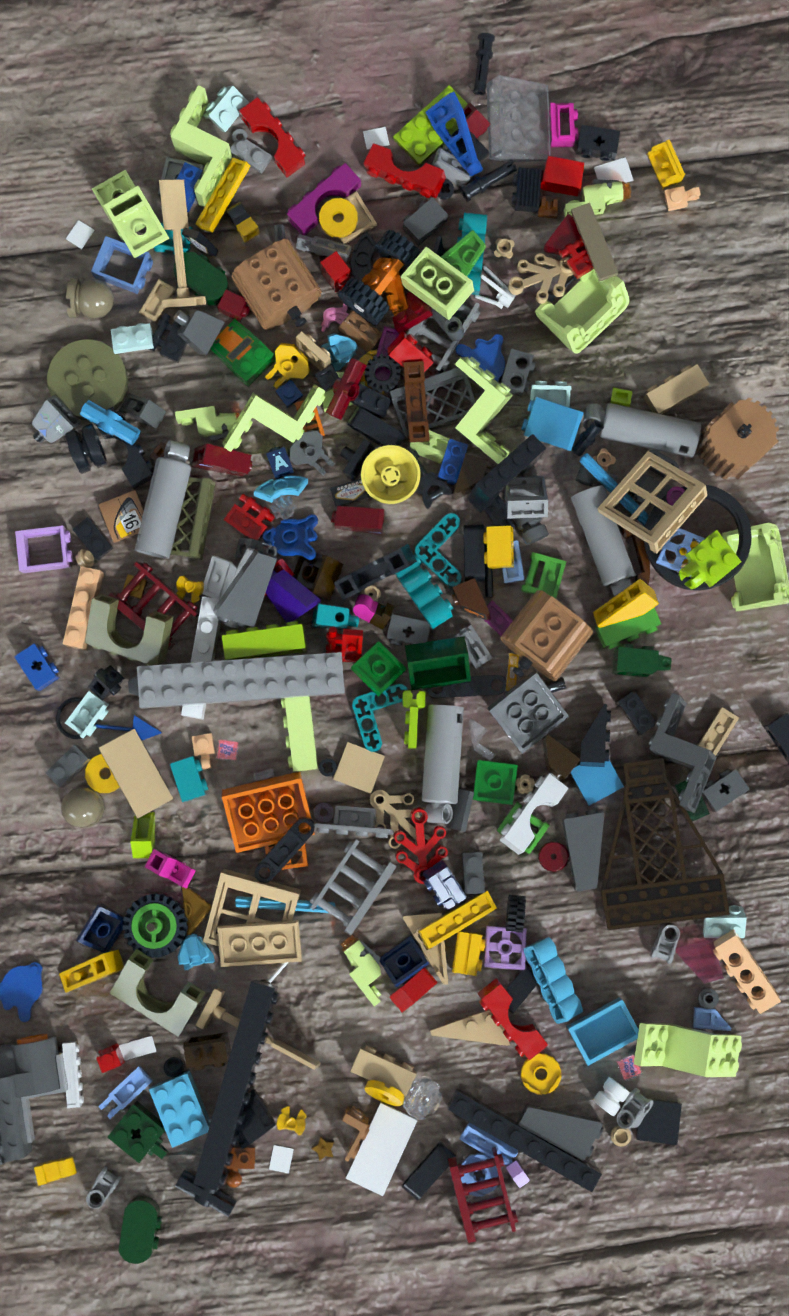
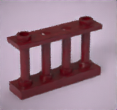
M135 562L134 565L139 569L137 574L121 593L111 592L108 596L119 599L117 609L144 631L146 619L141 615L143 613L142 610L159 589L162 588L170 596L157 612L165 614L175 601L185 608L172 623L168 650H171L175 645L171 641L173 639L172 636L190 614L195 617L199 616L198 607L190 600L186 602L152 573L153 568L146 562ZM145 575L148 576L155 583L137 605L131 607L126 602L128 600L127 597Z
M496 1147L492 1148L494 1158L466 1165L457 1164L456 1157L448 1159L468 1243L476 1241L474 1233H477L480 1229L510 1222L512 1232L516 1231L514 1223H517L518 1219L516 1211H511L501 1167L505 1165L502 1153L497 1154ZM493 1166L497 1168L498 1177L470 1184L462 1183L461 1177L466 1173ZM501 1185L503 1193L501 1196L474 1203L466 1201L465 1196L469 1195L470 1192ZM501 1204L506 1205L508 1214L477 1222L476 1220L471 1221L470 1214H474L473 1211Z

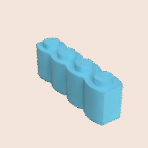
M551 938L540 939L525 947L524 954L526 960L532 967L533 975L540 985L541 993L549 1005L554 1021L557 1024L567 1022L582 1013L581 1001L574 993L573 983L566 975L564 963L557 956L556 945Z

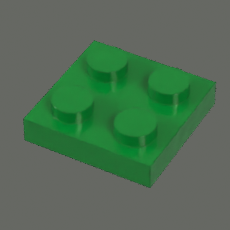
M379 641L350 668L378 697L407 670Z
M477 760L473 800L513 805L518 765Z

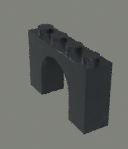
M534 434L529 436L476 483L467 500L482 513L519 473L523 476L538 462L546 447Z

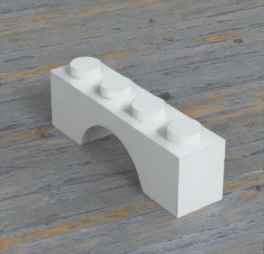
M550 773L544 777L540 776L535 783L536 789L534 792L530 791L524 798L525 804L522 809L518 808L514 812L512 823L510 825L507 823L501 831L502 837L500 841L518 855L526 850L535 837L530 827V817L533 810L540 805L551 807L557 805L568 790L567 786Z

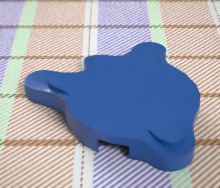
M500 334L494 335L489 341L477 339L474 349L464 344L456 346L455 351L457 355L462 358H475L480 363V368L484 371L487 369L496 376L494 379L497 382L505 370V360L501 353L503 336Z
M314 514L299 520L280 521L281 524L275 529L273 527L263 533L264 542L275 546L277 553L280 555H301L308 560H312L316 556L315 549L309 545L310 542L318 539L317 533L314 531V527L318 524V518Z
M39 962L11 969L0 983V1000L4 1009L10 1010L13 1006H16L19 1019L22 1022H27L31 1019L32 1005L39 999L43 991L41 979L43 967Z

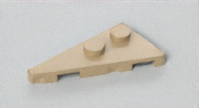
M442 912L403 916V920L444 985H448L445 941L431 949H427L418 933V930L442 917Z
M489 1009L430 1030L432 1036L505 1046L510 1045L509 1040L503 1034L505 1029L502 1025L497 1026L491 1019L493 1013Z

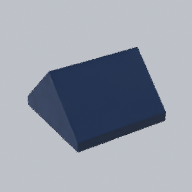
M98 904L76 941L102 953L109 952L123 930L124 916L104 904Z
M409 936L380 957V963L395 987H398L430 964L412 936Z

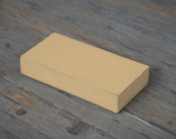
M158 279L139 313L157 323L166 309L162 306V300L173 297L176 288Z

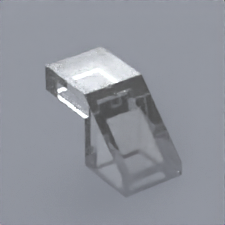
M470 719L468 726L473 751L486 760L491 761L495 754L479 744L487 729L473 719Z

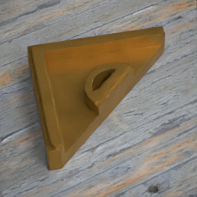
M182 887L185 916L188 919L187 935H191L212 909V905L191 888Z

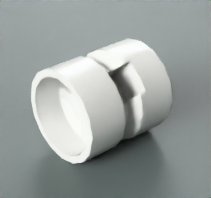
M608 1077L603 1085L604 1091H598L593 1101L606 1112L615 1116L621 1108L619 1102H624L630 1091L613 1078Z

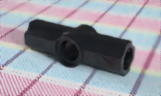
M184 1170L175 1187L191 1195L200 1205L212 1207L229 1217L237 1199L220 1189L214 1191L193 1184L195 1175Z

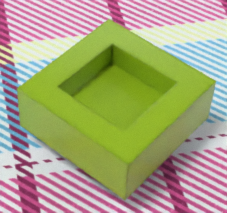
M613 388L610 403L630 407L632 391Z

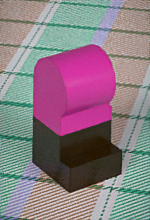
M362 594L357 597L353 612L357 617L383 630L391 618L394 605L387 602L384 606L373 601L370 596Z

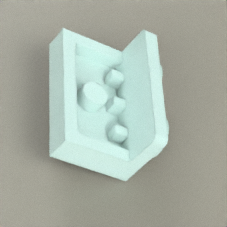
M224 86L217 93L218 98L215 102L212 101L206 106V113L203 115L206 119H210L222 132H226L240 115L239 110L250 103L234 86Z
M139 323L136 326L129 327L119 326L116 329H111L114 354L154 348L153 331L150 323Z
M535 381V385H530V400H534L536 396L570 407V390L572 386H567V382L555 381V385H547V381Z
M89 690L65 724L78 732L80 737L84 738L86 735L90 737L97 728L94 725L98 719L102 721L109 712L106 709L109 704L104 700L102 701Z
M732 905L729 906L730 915L704 918V938H720L733 929L740 938H745L747 917L744 908Z

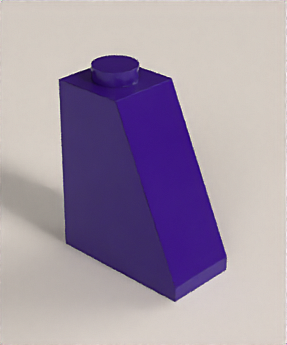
M284 569L278 573L275 570L272 572L266 594L286 623L294 621L321 602L316 595Z

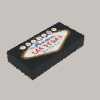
M184 228L182 235L201 253L214 257L217 256L218 249L201 232Z
M361 479L330 488L336 508L337 506H344L371 497L366 492Z

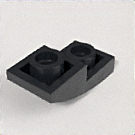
M526 967L506 989L513 999L508 1009L512 1014L538 984L533 973Z

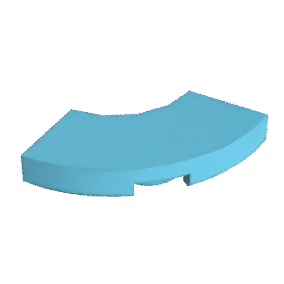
M290 475L277 480L270 479L255 489L254 496L271 503L283 495L299 496L308 484V478Z

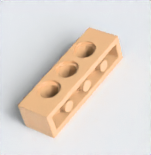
M734 929L713 941L715 946L714 954L719 961L723 959L726 963V966H724L730 977L734 975L737 980L736 986L741 993L745 992L749 997L747 1002L753 1010L756 1008L761 1014L781 1002L779 994ZM732 953L739 954L736 959H730L729 956ZM742 970H750V973L746 976L740 974ZM754 986L762 987L758 992L751 991Z

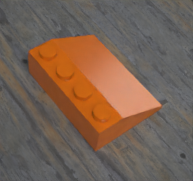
M301 771L222 789V800L236 853L276 844L299 818L308 817L312 819ZM303 822L299 825V830L306 833L310 830V825Z

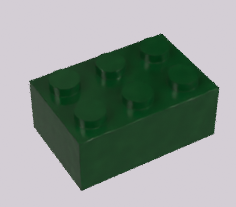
M465 636L405 645L411 691L471 681Z

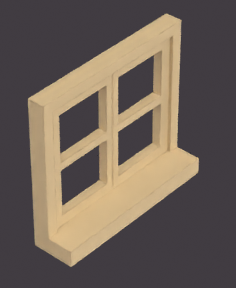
M647 451L597 509L600 514L649 543L650 550L657 554L707 497V490L704 483ZM650 466L667 475L652 493L635 484ZM671 478L688 488L673 506L656 497ZM629 490L645 499L630 518L614 509ZM649 503L666 512L651 531L635 522V519Z
M223 869L220 874L203 942L219 946L216 931L221 913L247 920L246 924L271 922L255 917L260 897L286 903L282 921L293 920L301 890L271 881L263 883L253 876ZM228 888L253 894L248 915L223 908Z

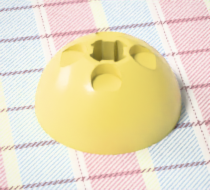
M386 445L375 449L367 456L362 465L361 480L366 492L373 499L384 504H397L410 498L416 491L420 482V467L413 454L405 448Z

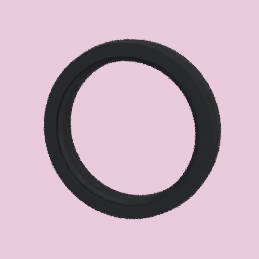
M706 485L707 497L705 499L720 504L733 517L739 534L736 555L742 561L717 583L709 587L703 582L695 589L688 588L684 583L691 577H686L681 581L678 572L657 564L660 552L656 554L650 550L649 543L644 541L647 557L655 571L667 582L682 589L708 590L728 582L742 569L751 549V526L745 510L733 496L714 486ZM685 486L681 487V488H683L685 491L688 489V488L685 487ZM665 495L661 500L667 503V495ZM654 506L647 518L645 528L651 531L665 514V511Z

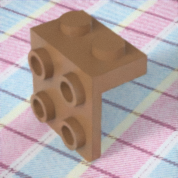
M347 1106L342 1118L343 1122L358 1129L345 1153L344 1160L347 1162L350 1158L354 1159L360 1149V1139L365 1140L370 1130L369 1118L363 1115V1111L355 1106H352V1108Z

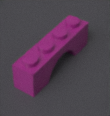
M346 163L342 166H337L332 171L331 176L327 179H322L317 184L315 190L307 192L299 204H294L289 208L287 213L288 221L301 235L306 236L318 225L316 209L322 200L330 196L346 198L361 187V179Z

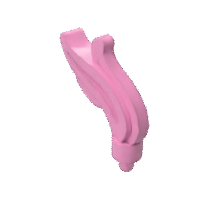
M343 304L341 308L333 307L325 310L323 314L324 320L321 324L323 326L322 332L329 328L331 322L335 321L341 325L349 315L347 313V305Z

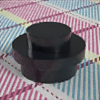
M177 1057L167 1059L163 1067L164 1073L169 1077L181 1075L184 1071L182 1060Z

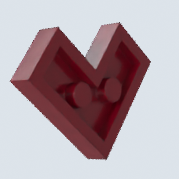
M412 292L405 294L408 308L392 317L395 330L399 335L402 331L406 332L433 315L431 307Z

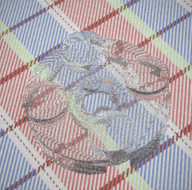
M430 1078L415 1079L406 1095V1099L403 1101V1107L407 1110L408 1114L417 1120L426 1119L425 1116L429 1113H435L442 1100V1093L439 1092L440 1085Z

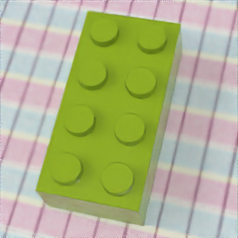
M298 621L288 622L284 627L273 624L267 625L266 629L263 630L258 629V627L247 628L246 632L240 633L238 630L227 631L226 635H222L225 660L266 658L307 652L304 627L302 624H298Z

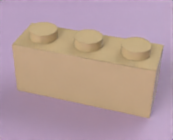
M698 364L693 367L689 365L680 371V375L676 377L671 375L664 380V384L659 387L656 384L647 390L644 400L652 412L664 414L707 389L710 384Z
M366 1045L364 1048L361 1046L350 1072L368 1080L384 1082L386 1087L390 1088V1086H393L407 1097L417 1075L414 1066L406 1062L399 1064L395 1062L396 1058L391 1055L384 1054L382 1056L377 1054V1050L373 1047Z

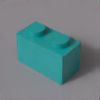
M192 756L170 764L182 802L207 795L206 790H209L206 778L202 779L200 771H203L199 759L196 760Z

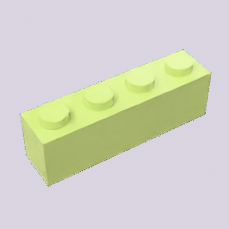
M310 697L281 699L282 709L286 708L287 715L283 716L284 728H288L289 736L285 737L286 746L291 749V756H288L289 768H293V772L318 769Z

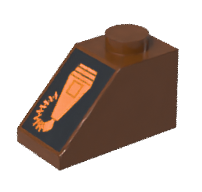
M475 578L453 587L454 594L451 596L455 606L459 605L461 611L488 621L491 619L490 612Z

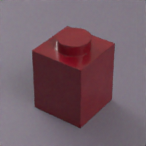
M470 102L463 109L469 131L478 138L486 132L491 124Z
M225 290L219 302L218 310L219 313L241 322L242 318H246L250 307L244 297Z

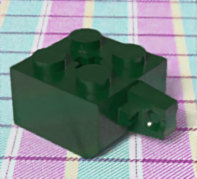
M622 644V646L614 650L612 674L647 678L656 671L671 670L672 658L659 655V651L654 650L652 646H642V648L637 649L632 644Z
M138 1101L132 1105L107 1137L138 1163L141 1162L146 1154L152 1156L154 1153L163 1159L169 1152L161 1144L163 1140L160 1136L165 1131L162 1121ZM139 1128L141 1132L139 1135H136L135 1130Z

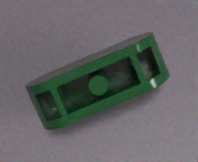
M195 252L183 253L186 284L189 291L195 296H205L206 304L209 306L218 305L225 290L229 291L226 272L219 266L214 267L211 265L210 260L203 254L199 256ZM175 262V263H174V267H173V272H174L175 278H176V280H177L176 262Z
M136 1197L128 1203L124 1210L118 1251L125 1261L132 1264L145 1262L150 1258L154 1249H158L159 1237L156 1236L157 1228H161L163 1216H159L160 1207L150 1197Z

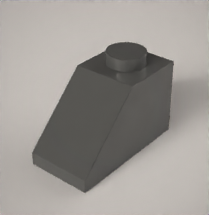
M130 393L119 409L121 412L153 428L158 427L166 413L165 410L149 399Z

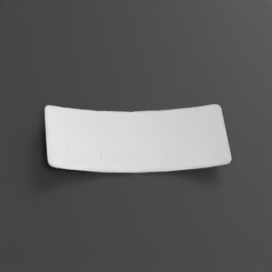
M152 1036L119 1045L125 1061L156 1052Z

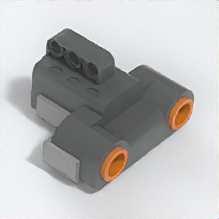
M37 1034L19 1038L17 1042L0 1044V1165L25 1158L32 1151V1142L35 1140L29 1098L62 1093L68 1090L63 1052H58L56 1035Z

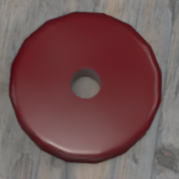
M552 841L544 844L538 855L541 866L553 872L562 870L569 858L565 846L559 842ZM552 854L556 855V858L554 860L551 859Z

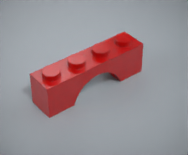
M257 97L239 110L240 118L251 133L266 132L277 140L278 149L274 155L275 164L284 176L288 178L305 165L304 157L306 155L300 147L294 145V139L288 131L284 132L281 128L282 123L280 120L270 114L271 110L265 101L261 102Z
M375 143L372 144L363 163L368 175L374 178H384L390 184L397 183L408 191L415 190L426 198H430V196L437 198L446 179L443 169L425 163L415 171L400 170L393 164L394 158L390 149Z
M497 978L478 992L481 998L478 1002L485 1011L489 1009L493 1013L491 1019L497 1026H503L505 1029L503 1034L509 1042L514 1040L517 1044L514 1048L521 1057L525 1055L530 1061L548 1046L533 1024L520 1026L509 1021L508 1009L513 999Z

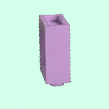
M64 526L15 531L19 571L22 573L71 568L70 562H73V554L68 547V543L71 542L70 531H67ZM60 535L63 562L30 565L28 538Z

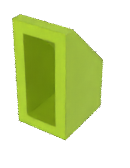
M149 812L138 819L134 815L130 841L133 858H149L155 848V812Z

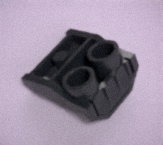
M255 1089L249 1092L251 1093L249 1103L244 1105L242 1112L245 1113L243 1124L239 1125L237 1133H239L238 1142L242 1149L256 1141L277 1124Z

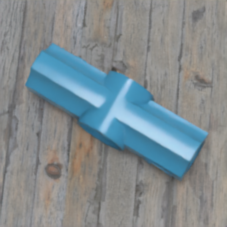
M90 400L81 409L80 415L83 418L98 425L97 427L107 434L115 435L130 445L137 441L141 431L124 421L121 416L113 411L105 410Z

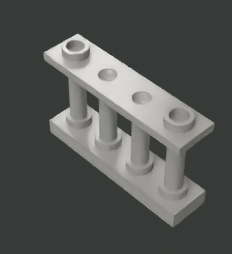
M477 302L473 309L464 304L458 309V311L468 316L462 325L464 333L472 321L476 322L481 313L478 311L480 304ZM427 318L409 329L407 335L410 333L417 338L418 334L420 336L423 334L448 349L442 359L432 354L434 364L437 365L436 374L438 375L442 371L445 372L451 363L449 358L460 340L450 342L426 328ZM453 327V328H452V330H454V331H456V330L458 329V327Z
M357 839L354 843L349 842L344 850L346 853L345 857L321 893L316 892L310 900V903L313 904L310 909L314 911L318 905L344 923L343 925L346 927L344 932L350 936L397 867L391 862L387 866L385 864L382 866L357 849L356 846L360 842ZM351 854L378 872L377 874L380 877L376 883L374 881L370 882L345 865ZM340 871L367 889L366 891L369 894L365 900L357 898L334 882ZM328 888L355 905L357 912L354 917L346 915L322 899Z

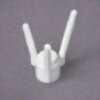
M484 265L483 269L502 288L486 276L481 275L480 277L499 292L496 296L499 301L480 295H475V298L496 305L501 309L503 306L508 308L516 295L511 294L508 287Z

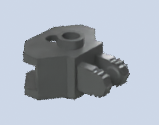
M317 430L304 432L301 438L296 440L290 447L289 460L294 465L309 464L323 476L326 474L325 469L315 461L321 456L328 465L333 466L335 464L324 454L325 451L322 449L323 436ZM305 442L306 448H300V443Z

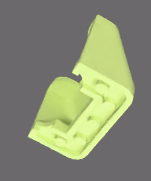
M593 269L580 277V281L555 305L547 301L540 304L535 313L572 352L577 354L589 345L627 308L629 296L623 280L614 276L599 282Z
M772 523L751 526L752 542L748 558L742 569L734 576L737 592H734L731 602L736 611L789 603V580L779 529L777 525ZM738 529L722 533L724 540L736 554L739 544Z

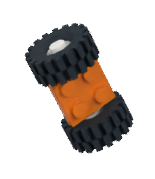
M390 229L384 233L375 245L376 251L380 253L381 258L375 261L371 272L366 274L361 281H358L356 278H350L338 293L340 300L350 310L355 311L367 322L372 323V325H378L389 310V305L380 296L395 275L398 272L404 273L421 253L420 249L415 247L412 242H409L405 236L402 237L400 233Z

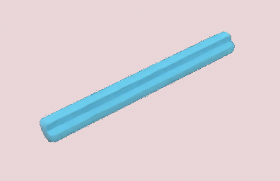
M237 896L235 906L250 908L253 897ZM260 898L258 909L285 910L286 903L268 898ZM298 900L295 910L328 913L318 905L313 911L310 909L313 904L307 900ZM328 902L335 907L334 902Z

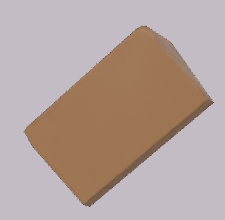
M353 310L338 328L339 331L354 340L366 352L371 351L382 336L378 329Z

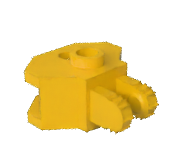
M281 343L275 349L276 363L265 378L267 380L271 379L278 370L283 376L274 383L273 386L276 389L286 379H304L310 371L308 358L295 344ZM292 356H297L298 360H294Z

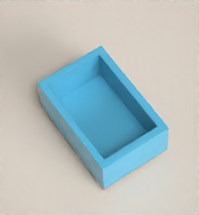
M620 997L566 1026L588 1066L635 1041L638 1038L639 1032L624 1001Z
M190 1070L177 1077H172L153 1085L149 1089L172 1148L208 1133L211 1121Z

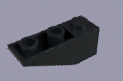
M607 704L603 705L581 742L580 766L605 767V761L609 762V749L605 748L606 742H610V730H606V724L611 722V710H607Z

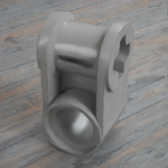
M664 923L661 925L651 950V958L657 957L671 964L680 937V931L674 924ZM667 928L674 929V935L670 938L665 937V930Z
M633 1089L617 1114L618 1125L624 1129L638 1127L651 1109L653 1100L644 1097L639 1089ZM628 1114L631 1116L630 1124L627 1121Z
M104 1166L95 1180V1184L87 1194V1205L93 1209L100 1208L114 1191L122 1177L115 1176ZM99 1193L102 1201L94 1202L92 1194Z

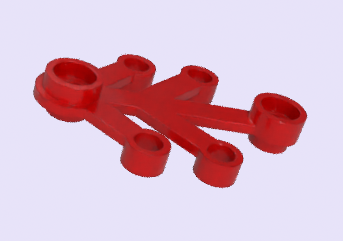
M417 807L410 814L411 820L415 824L417 845L409 840L401 830L396 831L393 837L396 843L404 845L418 856L417 864L408 858L404 850H398L395 854V858L399 863L405 864L414 871V879L418 883L424 884L423 881L426 878L425 876H420V872L433 867L442 858H445L448 850L444 845H438L435 848V855L427 863V854L440 839L446 836V830L441 825L436 826L433 830L434 834L425 843L424 823L427 821L428 815L423 808ZM417 812L422 813L420 818H415ZM439 829L443 830L441 835L436 834ZM402 834L403 838L397 840V835ZM440 849H445L443 854H438ZM405 854L404 859H398V856Z

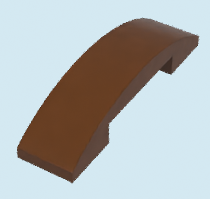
M424 361L404 362V387L409 442H428L430 439L426 409Z
M621 527L624 539L632 537L642 572L635 576V580L641 579L649 585L650 562L645 551L644 541Z

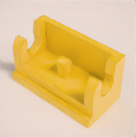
M670 139L651 148L652 151L648 152L647 156L662 189L681 182L685 173Z

